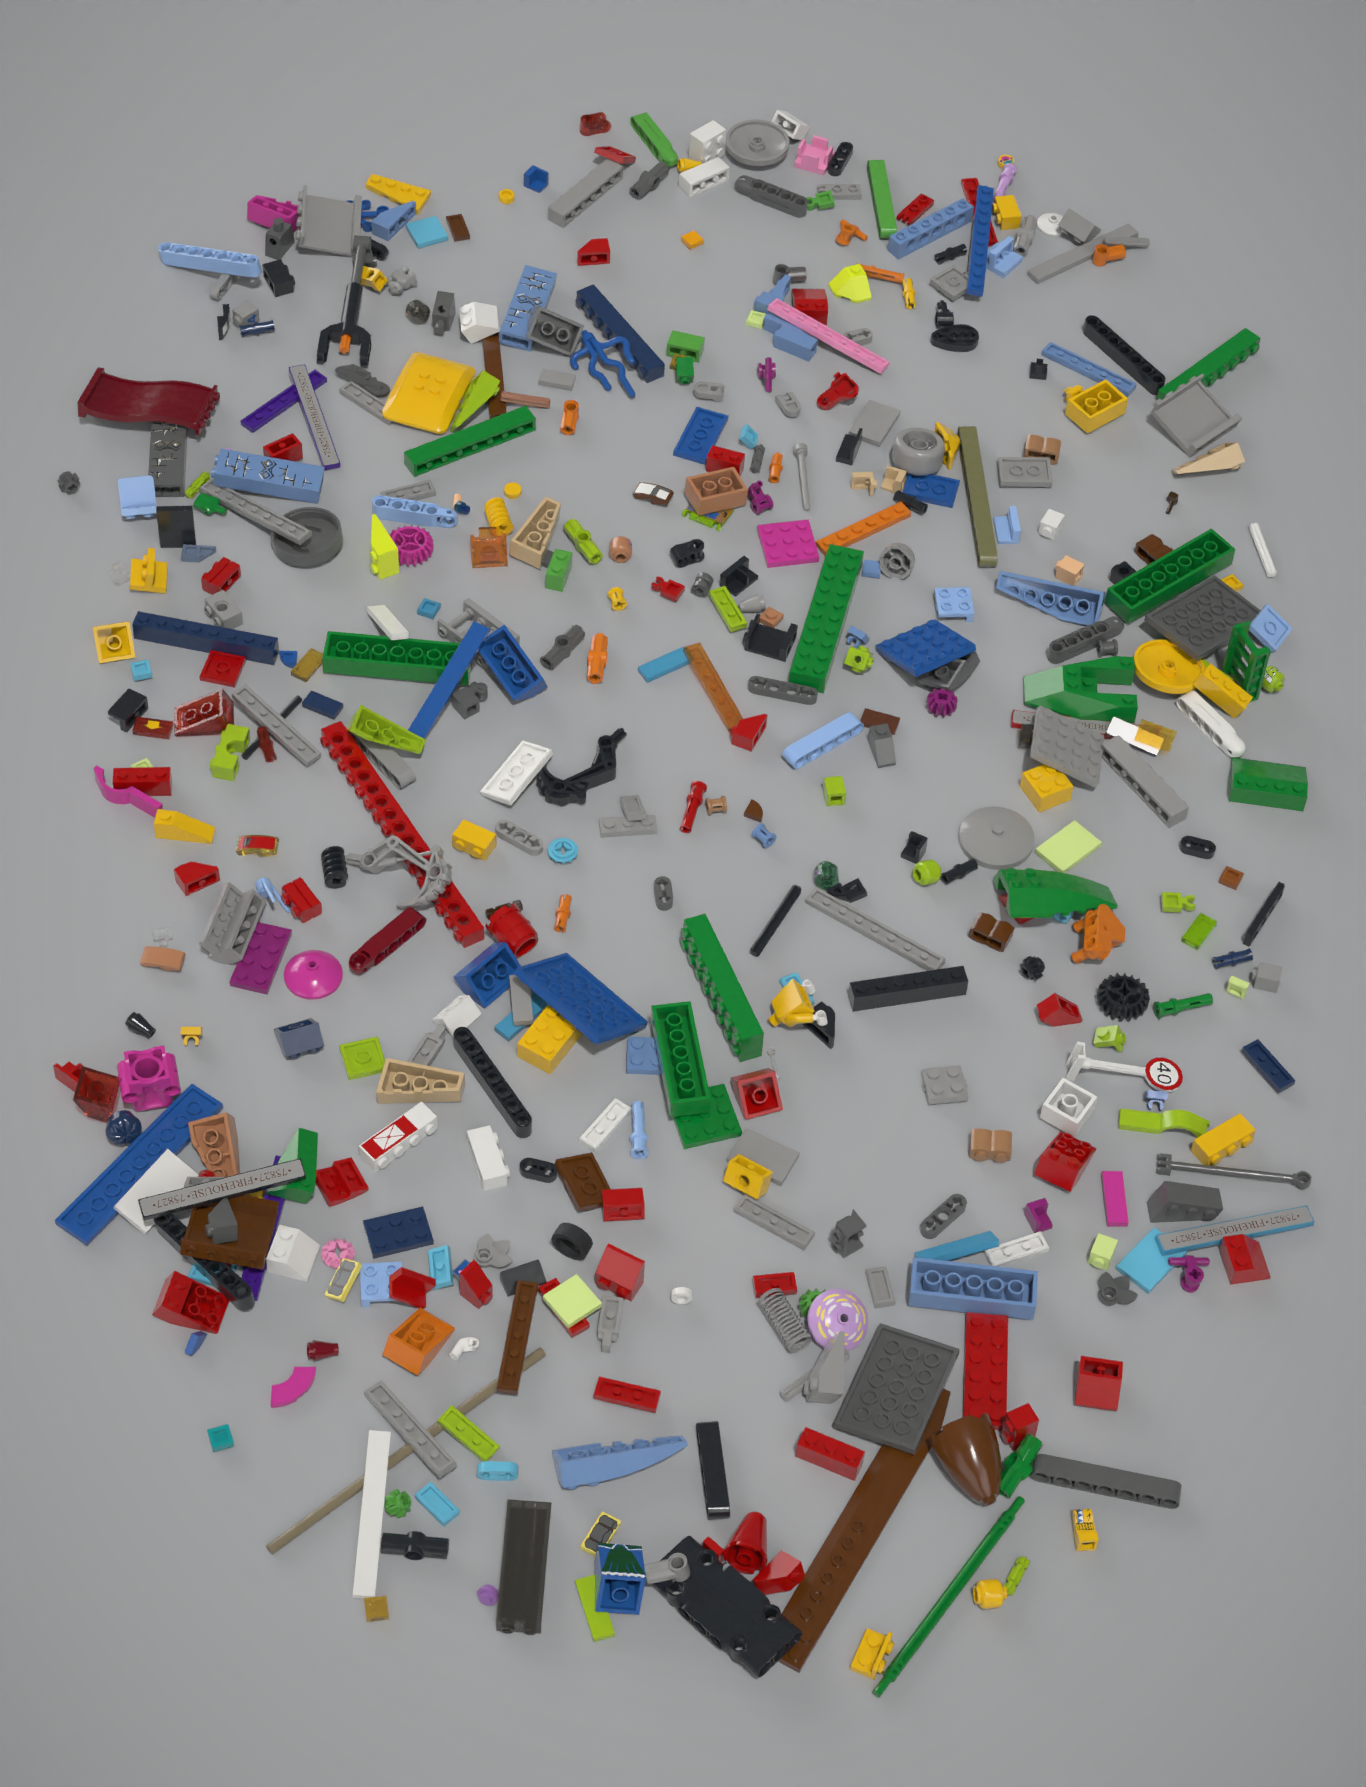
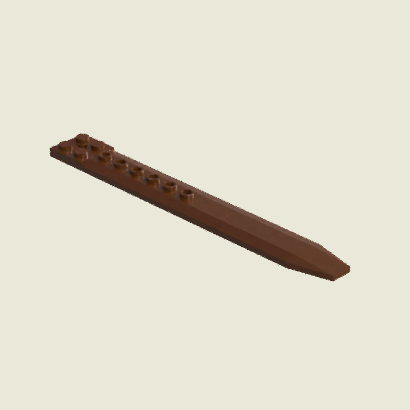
M943 1390L915 1455L884 1444L881 1446L807 1570L805 1577L781 1613L799 1628L803 1634L799 1642L778 1661L779 1663L798 1673L802 1670L932 1448L929 1437L935 1433L937 1436L941 1432L950 1398V1391Z

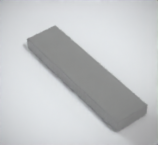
M349 381L339 389L341 395L388 426L394 423V421L387 420L382 416L385 402L353 381Z
M744 1194L734 1208V1213L802 1250L806 1249L815 1236L814 1231Z

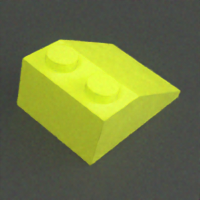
M373 514L371 552H369L372 560L370 568L372 573L376 574L379 580L399 573L398 548L377 515Z

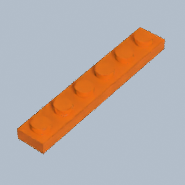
M902 502L896 503L817 540L816 547L826 557L829 544L848 547L911 517V511Z

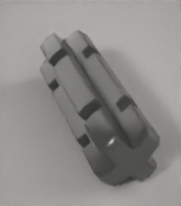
M762 444L755 446L750 470L753 473L759 472L765 453V447Z

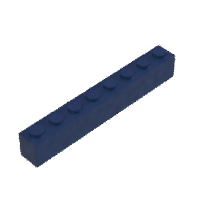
M593 284L578 290L575 300L576 305L584 311L587 318L592 320L595 327L599 328L603 336L608 340L622 336L629 341L630 353L635 359V363H629V365L637 371L639 377L643 378L646 383L664 377V362ZM617 343L613 345L620 352L621 356L625 358L623 344Z
M140 611L137 612L132 623L134 639L206 653L214 650L244 656L248 661L275 665L279 654L277 637Z

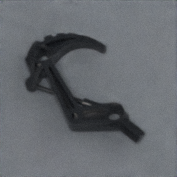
M618 728L611 736L604 735L599 737L598 750L592 762V767L565 780L553 776L548 771L547 764L551 760L550 758L537 773V785L540 793L545 796L549 803L560 804V806L574 802L584 804L586 802L587 790L613 781L616 778L617 744L627 736V733L624 732L623 728Z

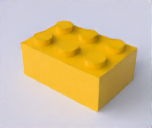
M1105 379L1069 398L1065 415L1088 434L1125 414L1128 398Z
M547 1005L518 1041L517 1057L551 1075L583 1033L578 1031L567 1019H564L558 1011Z

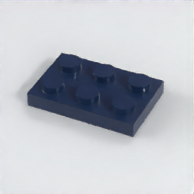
M423 1206L363 1220L364 1230L373 1259L434 1245Z

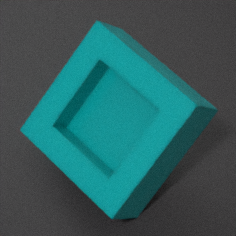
M228 1424L207 1429L213 1452L234 1446Z

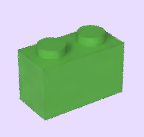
M672 330L667 342L666 356L674 358L693 357V362L699 363L704 351L705 337Z
M559 549L554 550L546 571V589L563 592L572 569V552Z

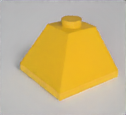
M129 621L92 626L99 663L135 658Z

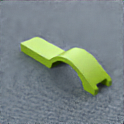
M1120 1108L1118 1129L1160 1134L1167 1129L1180 1128L1191 1131L1198 1138L1207 1132L1210 1121L1186 1110H1168L1162 1113Z

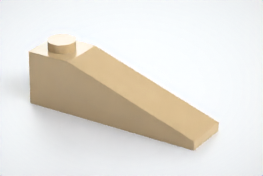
M1225 442L1210 449L1207 454L1197 456L1195 462L1193 460L1188 461L1173 469L1172 473L1182 474L1229 468L1234 470L1241 467V463L1245 462L1238 442Z

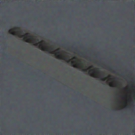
M1047 1454L1036 1455L1031 1473V1478L1037 1482L1168 1509H1176L1180 1504L1182 1485L1177 1481Z

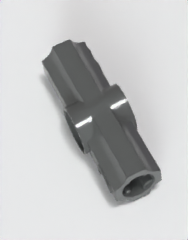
M660 162L649 172H642L639 180L630 188L633 198L639 199L650 189H657L660 180L669 173L666 163Z
M577 624L572 625L563 635L555 638V643L540 657V662L545 668L553 669L562 659L570 656L571 650L585 637L582 627Z

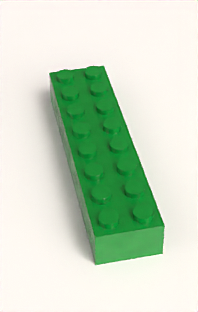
M1211 528L1107 588L1105 604L1127 624H1130L1231 565L1236 549Z
M328 631L322 656L323 673L437 683L460 643L410 638L391 640L388 636ZM472 662L458 685L469 686Z
M706 913L684 919L683 928H681L683 936L682 940H680L681 947L688 954L689 964L694 966L696 979L702 983V991L709 998L711 1010L716 1012L717 1022L724 1029L723 1033L726 1041H730L732 1054L737 1056L739 1062L762 1056L764 1032Z

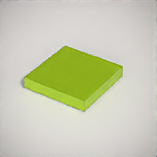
M378 1036L339 1045L348 1080L382 1073L385 1058Z

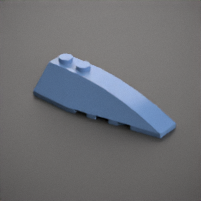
M999 571L996 586L997 589L1061 620L1083 625H1090L1099 621L1106 592L1004 571Z
M683 1435L654 1438L653 1442L636 1439L632 1444L614 1441L612 1446L604 1447L601 1446V1443H593L552 1450V1455L561 1486L566 1489L578 1488V1485L587 1484L594 1486L598 1485L601 1481L625 1476L647 1468L688 1446V1442Z

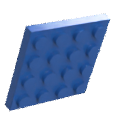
M936 619L929 620L921 626L913 627L905 633H900L891 639L884 640L882 643L875 645L876 652L915 677L976 651V645Z

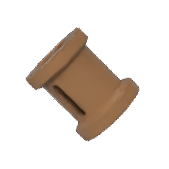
M725 796L711 800L709 798L705 799L708 815H711L712 812H727Z

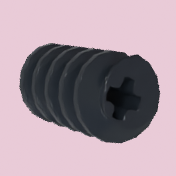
M340 846L328 847L321 853L325 884L332 889L342 888L346 885V880L348 879L344 849Z

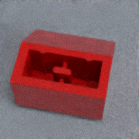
M1081 1356L1077 1369L1075 1405L1117 1411L1122 1383L1123 1362Z

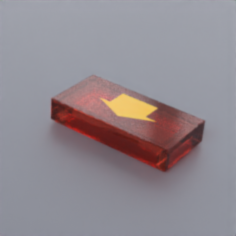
M136 717L132 732L133 735L170 739L174 724L173 721Z

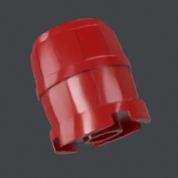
M510 903L512 907L508 908L505 905L491 915L489 918L491 922L489 926L486 924L485 928L490 935L494 936L497 942H506L514 956L520 958L536 946L538 934L531 925V922L521 913L518 906Z

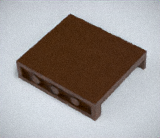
M245 1195L228 1199L238 1224V1240L220 1244H213L211 1238L207 1237L205 1233L208 1215L219 1202L192 1209L185 1236L181 1239L180 1255L264 1269L278 1217L279 1201Z

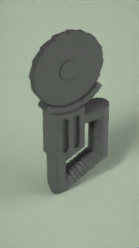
M354 364L339 366L335 369L337 374L362 385L363 388L372 394L382 396L390 392V387L387 384L377 381L376 377H371V372Z

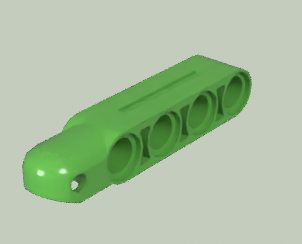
M647 112L630 118L634 131L660 162H665L667 167L678 163V155L674 151L672 144Z

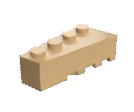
M545 496L511 539V556L541 569L544 556L560 518L561 503Z
M386 1058L376 1091L378 1104L420 1103L421 1101L423 1103L461 1102L466 1085L465 1074Z

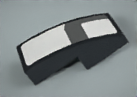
M222 304L223 316H217L219 340L225 338L230 327L229 304Z

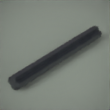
M793 885L750 948L751 955L758 957L801 894L800 886Z

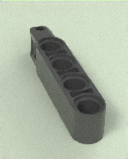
M742 175L735 181L736 190L750 196L753 201L797 218L805 217L807 214L808 200L804 196L747 175Z
M1112 616L1060 637L1049 644L1047 659L1052 664H1060L1097 647L1098 640L1106 642L1108 639L1119 635L1125 627L1124 622L1119 617Z

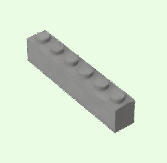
M608 158L603 163H600L597 168L548 207V220L565 228L623 179V166Z
M1118 735L1102 743V759L1168 828L1186 819L1189 809L1187 803L1164 782L1161 776L1155 773L1152 767L1141 758L1139 753L1129 746L1126 740Z

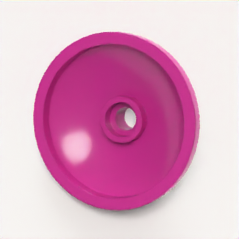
M308 950L295 955L288 961L284 969V981L287 988L294 995L304 999H321L331 995L338 989L343 979V970L338 959L332 954L321 950Z

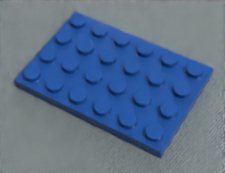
M568 953L516 968L514 974L522 983L530 987L536 995L544 999L550 1007L558 1011L564 1019H567L578 1031H581L596 1045L644 1029L648 1024L646 1019Z

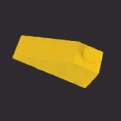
M157 809L154 820L155 838L212 844L216 830L214 826L178 811Z

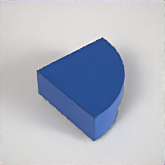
M279 651L281 662L289 668L296 669L298 652Z
M202 1331L192 1333L185 1353L190 1356L194 1355L203 1344L207 1333Z

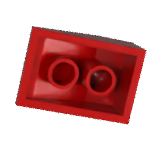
M792 289L793 308L827 325L828 299L825 289Z

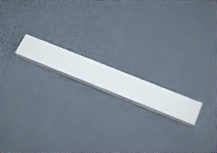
M369 1430L352 1598L375 1599L391 1432Z

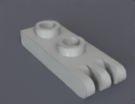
M860 184L817 185L818 193L831 190L834 200H861Z

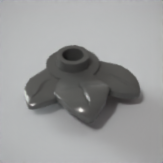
M1104 1272L1099 1278L1100 1291L1098 1296L1103 1304H1129L1138 1296L1136 1292L1129 1290V1276L1113 1279L1108 1272Z

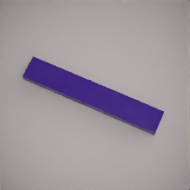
M314 369L309 373L314 390L327 382V377ZM291 385L240 420L241 425L251 433H254L299 402L294 385Z

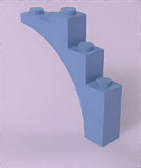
M785 274L769 293L763 291L760 296L756 297L754 301L755 311L766 314L763 320L765 323L764 330L774 334L775 348L809 362L817 352L818 339L806 334L797 326L767 310L769 304L776 298L784 302L791 285V276Z

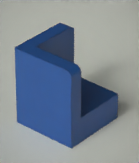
M532 165L524 173V187L541 193L549 185V173L543 169Z

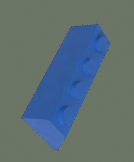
M505 624L487 636L479 652L514 701L532 698L548 687L541 674Z

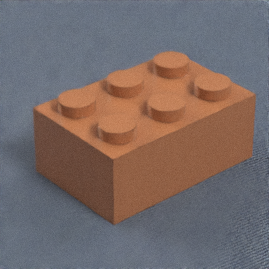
M730 467L686 477L684 493L697 515L700 516L746 505L748 488L736 469Z

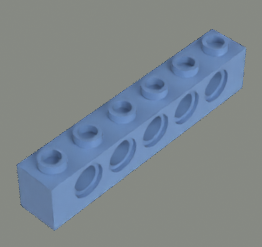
M964 198L890 235L888 251L898 260L972 222L974 207Z

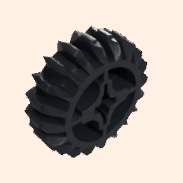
M1116 973L1115 977L1109 975L1108 979L1104 978L1102 984L1098 987L1096 995L1098 1006H1101V1011H1106V1017L1112 1015L1113 1020L1116 1018H1120L1121 1022L1124 1019H1127L1129 1022L1132 1018L1137 1020L1139 1016L1144 1014L1149 1005V989L1146 988L1145 983H1140V978L1134 979L1133 974L1130 977L1126 976V973L1123 976Z

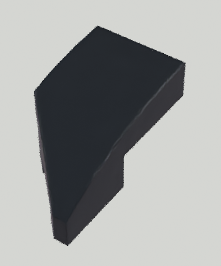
M859 878L843 886L841 883H838L826 889L828 894L849 903L868 896Z

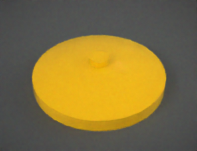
M1159 639L1145 642L1137 648L1134 654L1135 673L1138 678L1149 687L1165 693L1183 694L1195 690L1196 687L1192 684L1200 672L1205 669L1202 659L1199 661L1194 660L1170 640Z

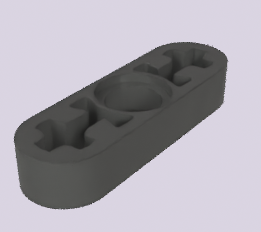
M961 1194L951 1195L922 1221L921 1235L926 1239L936 1238L964 1213L967 1204L966 1198ZM954 1203H955V1204L961 1203V1205H956V1206L953 1208V1204H954ZM946 1213L949 1218L942 1220L938 1217V1214ZM934 1225V1229H933V1230H932V1229L926 1230V1227L931 1228V1227Z

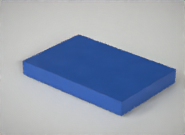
M908 474L903 493L909 496L913 495L921 502L953 508L960 480L933 474L926 476Z

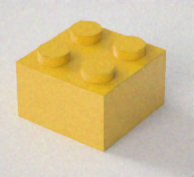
M1045 764L1022 772L1020 788L1038 812L1071 800L1073 785L1064 773Z

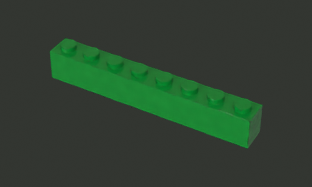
M1244 328L1160 388L1157 400H1163L1169 392H1175L1181 384L1184 383L1186 385L1193 376L1198 377L1202 373L1204 376L1201 382L1205 387L1214 384L1217 379L1225 376L1228 371L1235 369L1239 363L1246 361L1249 356L1257 353L1260 348L1261 338L1247 328Z
M525 405L404 452V464L414 477L536 431V418Z

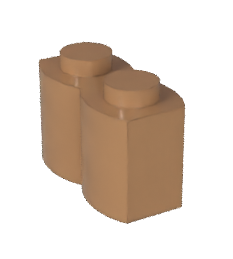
M1027 435L1024 457H1050V464H1057L1061 441L1056 438Z
M987 1129L971 1130L970 1158L977 1161L991 1159L999 1163L1010 1161L1012 1132L1006 1130L991 1131Z

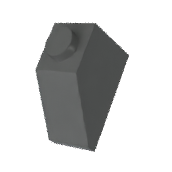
M888 724L870 726L868 743L877 767L895 766L893 737Z
M227 1198L222 1199L208 1215L205 1233L207 1237L211 1238L213 1244L238 1240V1224Z

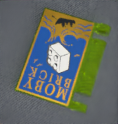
M690 503L683 510L682 516L686 517L689 513L690 520L713 528L716 524V530L720 531L733 514L734 509L730 508L698 516Z

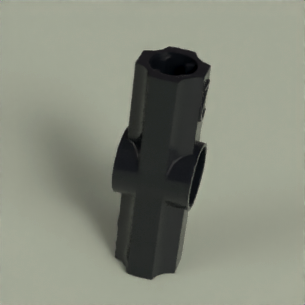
M418 1531L408 1532L407 1535L383 1533L381 1553L404 1555V1557L410 1560H421L423 1557L447 1559L449 1538L427 1537L424 1533Z

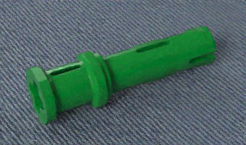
M1210 993L1180 1000L1171 998L1166 1002L1160 1003L1157 1001L1153 1004L1154 1013L1158 1019L1163 1018L1165 1015H1178L1183 1010L1213 1004V997Z

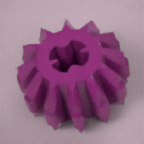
M942 688L938 690L933 689L932 693H929L927 696L926 705L930 714L935 713L936 717L942 715L944 718L946 715L951 716L955 712L958 699L954 691L949 692V690H943Z

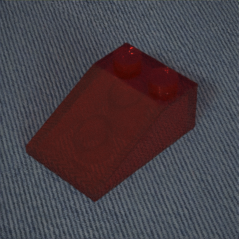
M223 688L174 708V735L176 737L218 735L223 730L225 731L227 724L234 725V701Z

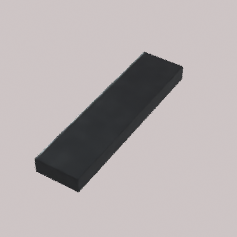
M1277 883L1247 930L1243 941L1244 945L1251 946L1281 899L1285 884Z

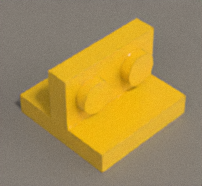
M148 548L147 555H143V560L131 558L129 589L165 594L167 562L155 561V549Z

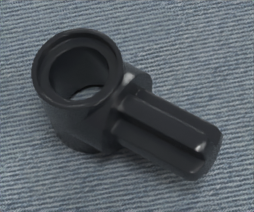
M940 300V302H937L938 311L935 313L936 327L954 325L953 312L947 309V304L944 300Z

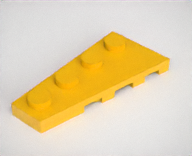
M371 174L365 183L366 189L382 197H388L389 201L393 203L398 202L403 205L415 201L417 215L420 214L431 197V190Z

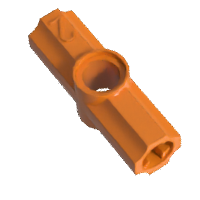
M597 633L592 636L591 650L589 649L587 680L592 684H598L603 681L604 667L607 664L608 637L603 633Z

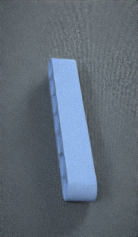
M169 242L158 246L161 261L165 265L245 277H257L262 273L259 259L256 255Z

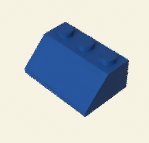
M496 942L454 975L453 978L465 995H469L474 1002L482 1008H486L510 988L509 975H515L516 968L521 967L506 942Z

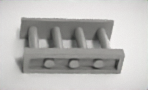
M467 598L463 601L464 612L447 624L442 619H438V633L450 642L461 643L470 627L462 633H459L454 628L467 618L490 628L488 635L504 624L470 598ZM507 627L510 633L515 638V640L520 645V636L513 630H511L509 627ZM478 651L474 660L489 671L491 669Z

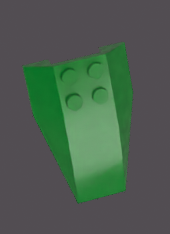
M1008 868L1000 869L993 877L997 890H1006L1008 894L1006 910L1010 918L1054 917L1055 913L1065 916L1069 915L1071 911H1078L1080 914L1086 913L1087 909L1094 911L1101 904L1107 905L1110 909H1117L1118 907L1107 886L1071 874L1035 870L1032 868H1026L1025 870Z

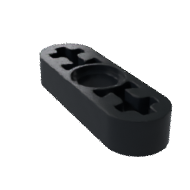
M842 142L838 146L828 164L829 175L839 176L842 174L853 154V145L850 142Z

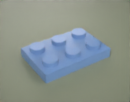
M628 1037L626 1074L662 1075L655 1038Z

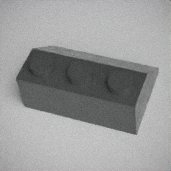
M534 306L528 320L526 338L571 357L584 325L543 307Z

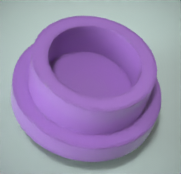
M485 1584L478 1589L477 1596L481 1603L495 1605L498 1601L499 1592L494 1586Z

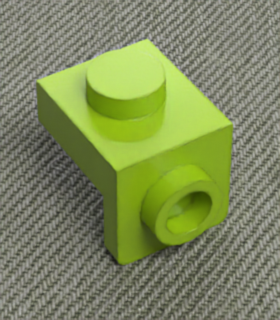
M1118 1025L1096 1028L1093 1044L1096 1048L1115 1046L1118 1052H1123L1124 1044H1126V1035Z

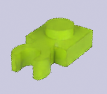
M1162 892V912H1181L1182 908L1194 911L1196 905L1189 902H1194L1195 896L1187 895L1181 897V893Z

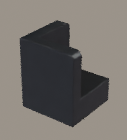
M911 831L908 843L901 853V858L915 864L920 862L926 852L928 838Z

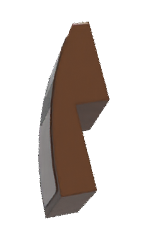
M639 482L633 492L635 499H650L652 505H667L674 494L672 490L666 487L645 482Z

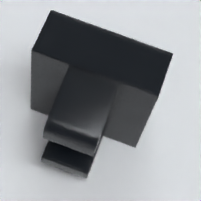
M1037 358L1036 362H1031L1030 379L1046 380L1048 364L1043 363L1044 359Z

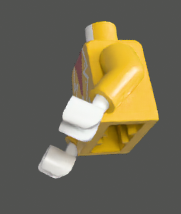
M794 979L790 980L772 1000L775 1013L768 1020L773 1026L776 1027L783 1022L788 1027H793L796 1024L813 1023L815 1020L820 1026L828 1023L826 1013L823 1010H819L813 1015L815 1011L808 995L815 993L816 990L810 980H804L803 985Z

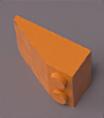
M420 1307L389 1335L382 1355L418 1376L429 1366L453 1334L455 1327Z

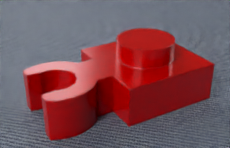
M659 576L656 577V583H651L652 590L661 591V596L675 602L685 591L684 585L671 579L665 582Z

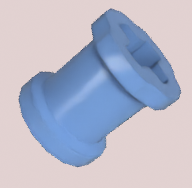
M762 823L757 825L752 831V837L760 840L765 848L772 846L777 838L776 834L770 833Z

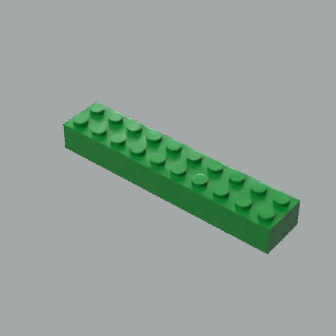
M829 544L790 669V683L813 687L817 692L824 694L861 572L864 551Z

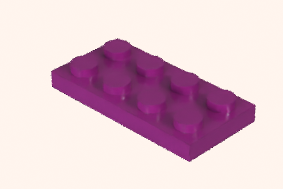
M257 922L243 959L236 964L229 981L230 986L268 995L292 936V930Z

